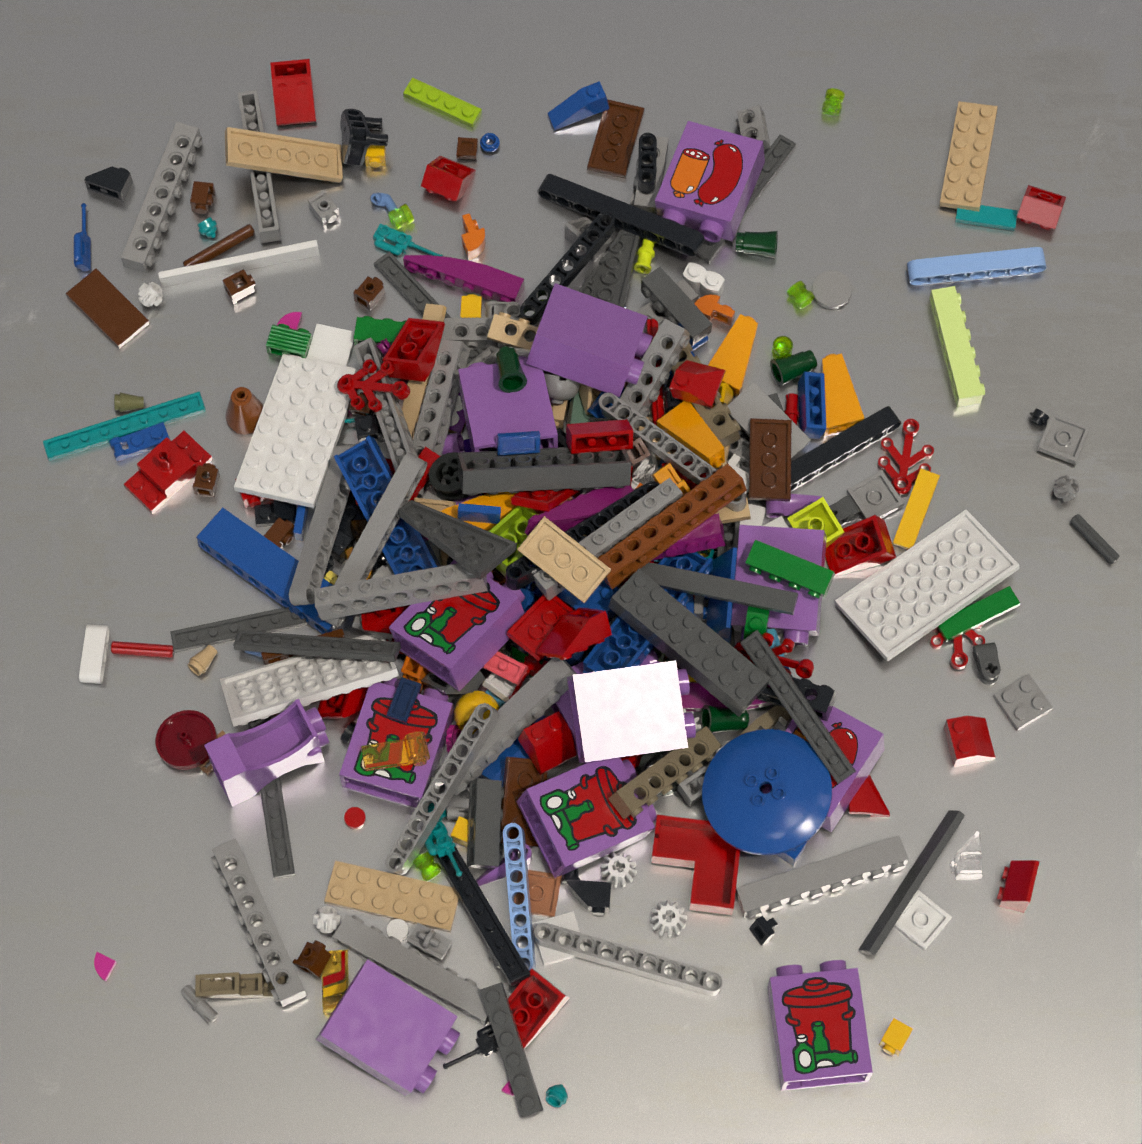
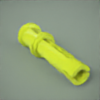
M643 239L642 247L637 251V263L634 264L636 272L641 274H649L651 272V260L655 257L653 250L655 242Z

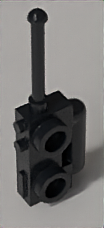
M492 1025L477 1031L478 1038L476 1043L478 1047L474 1051L446 1064L444 1063L443 1068L447 1069L476 1054L482 1053L483 1057H488L490 1053L498 1052L499 1047L495 1035L488 1037V1035L494 1033Z

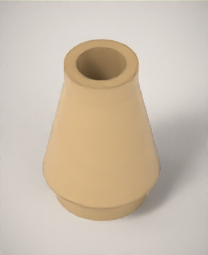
M208 645L190 658L187 666L195 675L205 674L218 652L213 646Z

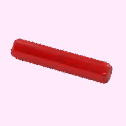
M113 641L111 644V652L113 654L171 658L174 652L172 645Z

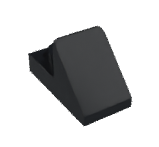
M274 500L272 504L254 506L256 527L272 526L278 518L284 521L289 520L295 524L296 504Z

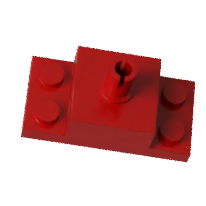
M183 430L172 441L166 437L137 463L139 471L124 483V487L153 514L196 475L198 466L210 463L213 458Z

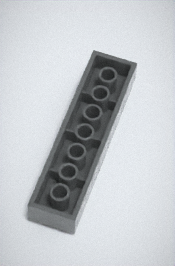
M568 447L540 449V453L498 455L497 451L458 453V478L462 493L471 496L478 493L498 494L499 492L518 493L520 491L533 492L539 490L601 489L611 486L622 488L624 486H631V461L626 449L571 454Z
M640 569L612 596L608 608L670 660L676 661V665L681 669H686L689 676L738 717L767 687L771 679Z

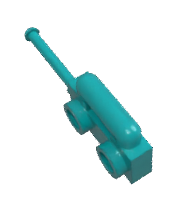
M381 223L373 235L376 247L387 252L390 251L397 256L401 255L402 252L406 254L409 247L416 248L432 256H443L412 242L411 235L399 232Z
M442 821L437 822L425 842L426 848L432 856L438 854L440 858L448 855L456 875L460 877L462 876V871H460L452 854L455 851L454 847L456 845L452 843L453 839L449 837Z

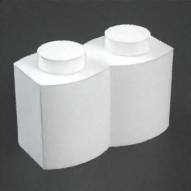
M688 263L682 274V279L684 278L694 291L700 293L701 296H721L724 290L725 279L716 272L706 271L704 267L697 263Z

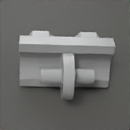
M417 923L407 943L442 961L452 941Z

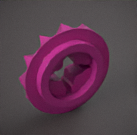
M450 725L447 729L446 751L448 754L461 733L457 725Z

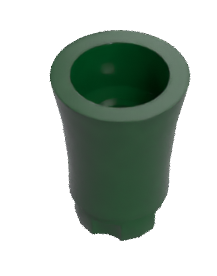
M778 231L737 232L736 252L762 255L776 259Z
M504 346L496 353L499 376L498 386L506 393L518 392L526 386L527 378L522 370L516 350Z
M811 350L801 351L794 355L772 359L770 361L771 372L777 384L783 386L803 375L804 372L816 369L817 360Z
M704 705L702 707L700 715L701 729L707 726L711 733L745 730L748 727L749 713H747V710L738 717L727 707Z

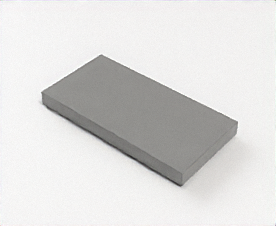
M752 382L727 405L731 411L729 416L733 420L736 419L740 428L749 437L750 418L791 420L755 382ZM793 421L791 459L811 441Z

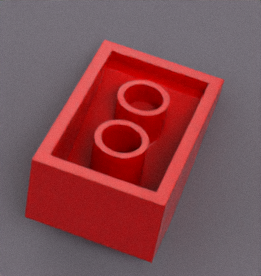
M408 318L383 358V362L390 361L395 367L394 372L389 377L425 382L434 368L445 323L442 321Z
M877 515L843 528L845 533L829 545L825 553L829 569L834 571L835 576L874 567L896 558L885 520Z
M534 969L529 971L531 977L521 981L508 998L523 1048H526L569 999L566 994Z

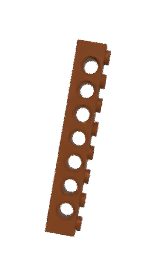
M727 463L706 480L701 481L698 486L685 493L679 500L667 506L664 511L651 518L645 525L633 531L630 536L617 543L611 550L599 556L598 559L611 569V572L604 579L605 583L611 589H614L638 569H641L744 493L747 489L743 478Z

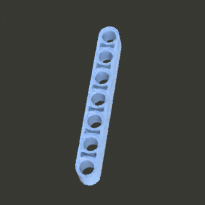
M1042 247L916 259L907 263L911 285L1042 272L1047 268Z
M510 823L503 829L511 937L512 943L522 959H529L530 967L528 970L530 971L535 969L536 961L525 833L521 826L516 823ZM512 828L519 830V836L516 839H510L508 836ZM515 849L520 850V859L512 861L510 858L511 852ZM521 871L523 879L518 883H514L512 880L513 873ZM517 893H523L525 897L524 902L520 905L514 902V896ZM525 915L527 919L526 924L521 927L517 926V916ZM525 936L529 941L528 945L523 949L519 948L517 944L518 939Z

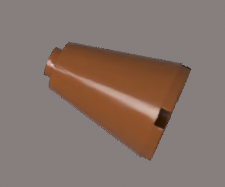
M245 387L236 388L231 394L225 417L228 426L237 434H253L264 405L249 389Z

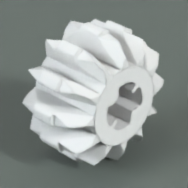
M613 851L611 852L612 859L605 856L604 861L606 863L600 865V868L604 870L601 872V877H607L606 882L613 881L614 888H617L618 883H621L622 887H626V881L632 883V876L637 874V870L633 869L636 867V862L631 861V855H627L624 858L623 851H620L619 856H616V853ZM616 866H619V868L622 869L621 873H619L618 870H615Z
M666 900L665 906L659 902L657 904L658 909H652L651 913L654 916L650 917V922L655 923L652 929L654 931L660 929V936L667 932L668 938H671L672 931L679 935V928L685 929L686 924L684 921L687 920V915H683L685 910L683 907L677 909L678 902H674L673 906H670L669 900ZM667 915L671 916V922H666L667 919L665 918Z

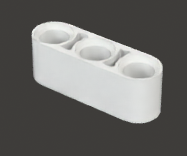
M87 624L79 672L80 683L102 684L110 632L107 625Z

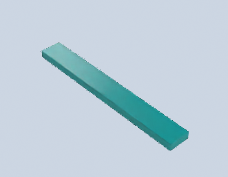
M199 391L44 440L43 444L48 460L53 461L109 443L115 437H123L162 422L166 425L204 413L206 409Z

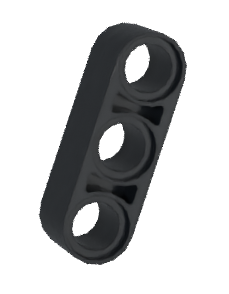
M648 132L643 133L639 137L638 188L643 193H651L656 187L657 139L654 134ZM649 179V180H651V181H650V182H644L643 180Z

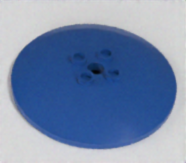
M762 729L734 738L717 752L704 776L702 800L711 826L728 844L751 854L776 855L803 845L821 828L831 806L832 782L828 769L810 743L786 731ZM764 784L772 786L771 792L767 794L762 793L760 788Z

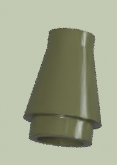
M121 392L120 394H114V410L125 412L144 408L143 396Z

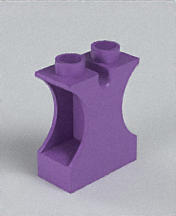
M297 699L286 710L266 723L243 732L225 734L204 746L212 768L233 807L255 796L271 781L289 771L305 765L324 762L321 747L330 742L325 733V724L316 707L305 711L300 700Z

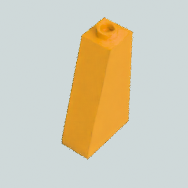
M742 314L739 315L708 365L726 371L721 383H727L734 391L733 395L735 397L742 393L758 328V323L752 317Z
M842 353L837 355L829 354L822 358L821 373H824L826 405V430L823 433L824 437L843 432L865 419Z
M683 401L657 420V426L715 469L725 462L724 446L690 402Z
M487 493L462 503L501 507V521L517 507L516 505H511V497L517 493ZM459 504L445 508L440 512L458 519ZM464 521L486 531L491 530L496 525L493 523Z

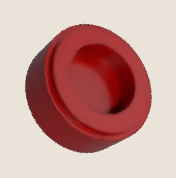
M359 807L349 808L344 815L346 826L350 829L361 828L366 821L365 812Z

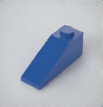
M600 81L579 89L548 112L554 130L609 109L607 97Z

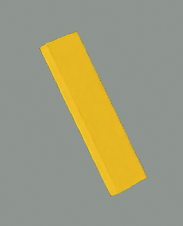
M920 469L892 545L906 550L914 546L940 475Z

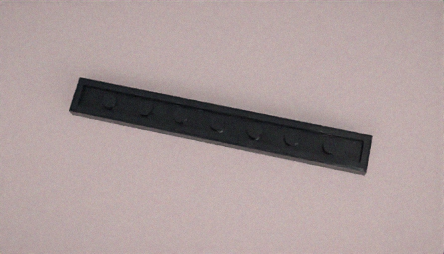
M456 846L452 854L460 871H462V876L460 877L456 875L448 855L440 858L438 854L435 855L510 985L513 986L531 977L528 968Z

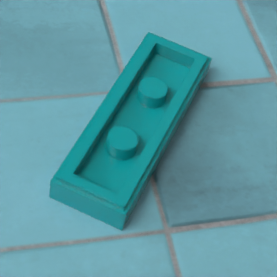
M980 205L979 212L957 208L955 222L1015 231L1018 210Z

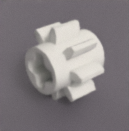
M144 282L139 288V301L147 307L153 304L157 307L163 300V290L154 282L148 285Z
M324 906L317 910V914L313 915V924L322 933H332L340 925L341 915H337L335 908Z

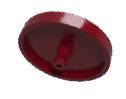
M183 710L172 714L163 721L157 731L155 745L158 754L167 765L179 770H189L199 767L209 760L204 745L217 739L218 735L214 724L205 714L195 710Z

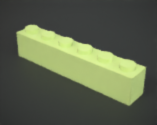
M955 286L931 290L929 300L956 406L962 407L979 404L982 401L983 395H985V387L983 383L980 384L979 365H975V349L970 346L971 334L970 330L966 329L965 311H961V295L956 292Z

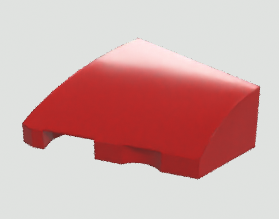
M868 775L849 803V814L890 817L888 808L871 776Z

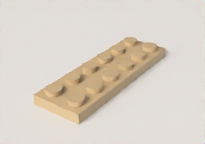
M958 101L940 207L980 211L998 106Z
M227 127L225 130L226 166L340 183L343 179L341 145L231 127Z
M335 861L324 903L389 919H401L415 925L420 923L429 928L451 933L459 896L453 887Z

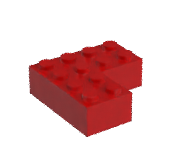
M657 815L651 863L694 868L689 910L733 915L740 850L724 841L716 833L709 821Z

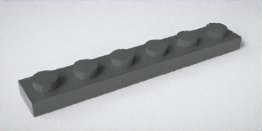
M503 983L480 989L520 1115L525 1117L543 1110L542 1103Z

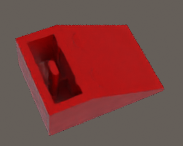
M310 59L270 62L277 126L316 122Z
M579 607L563 615L536 651L537 655L566 660L571 658L572 654L576 652L586 651L588 646L604 642V638L612 635L606 611Z

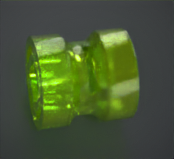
M835 88L827 89L825 93L826 101L823 102L822 111L832 116L841 114V103L845 97L844 92Z
M406 203L401 205L399 210H391L387 213L395 230L402 228L405 223L410 224L414 222L413 214Z
M803 281L796 282L787 291V295L796 301V305L800 309L808 306L815 298V295L806 289Z
M787 336L777 337L773 342V359L792 355V340Z
M428 851L413 861L416 869L422 871L421 876L424 881L433 879L442 871L439 863H435L434 856L430 855Z

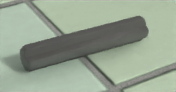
M1080 514L1075 515L1071 519V524L1110 564L1115 563L1119 559V554Z

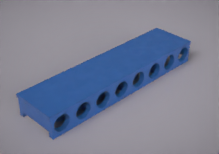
M367 436L365 440L345 452L333 456L367 522L393 477V473L375 438ZM399 518L382 550L394 574L440 567L441 565L425 536L402 518Z
M222 507L196 537L198 547L283 607H289L290 612L298 615L300 619L306 618L307 624L315 630L324 634L331 632L335 628V626L319 618L315 603L298 606L291 604L289 591L299 561ZM323 578L320 588L334 586Z
M696 552L666 557L659 563L660 565L708 575L713 570V559L710 557L707 559ZM663 588L684 607L693 596V594ZM618 616L610 626L612 635L604 638V642L596 644L583 661V673L640 666L654 648V645Z

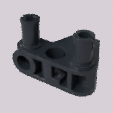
M345 109L342 111L340 128L342 132L341 155L343 164L363 165L367 149L370 145L387 147L388 134H374L369 131V129L381 131L382 118L365 117L357 109Z

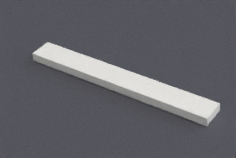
M317 240L161 271L158 274L163 288L236 273L243 269L250 270L318 256L319 249Z

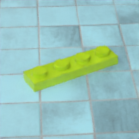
M413 77L403 92V97L471 128L474 127L482 114L481 108Z

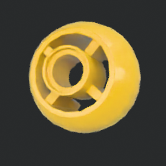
M474 691L463 695L456 703L454 709L456 725L462 731L475 708L482 703L489 704L498 711L500 708L497 701L491 695L482 691ZM490 710L484 712L483 719H487L490 716Z

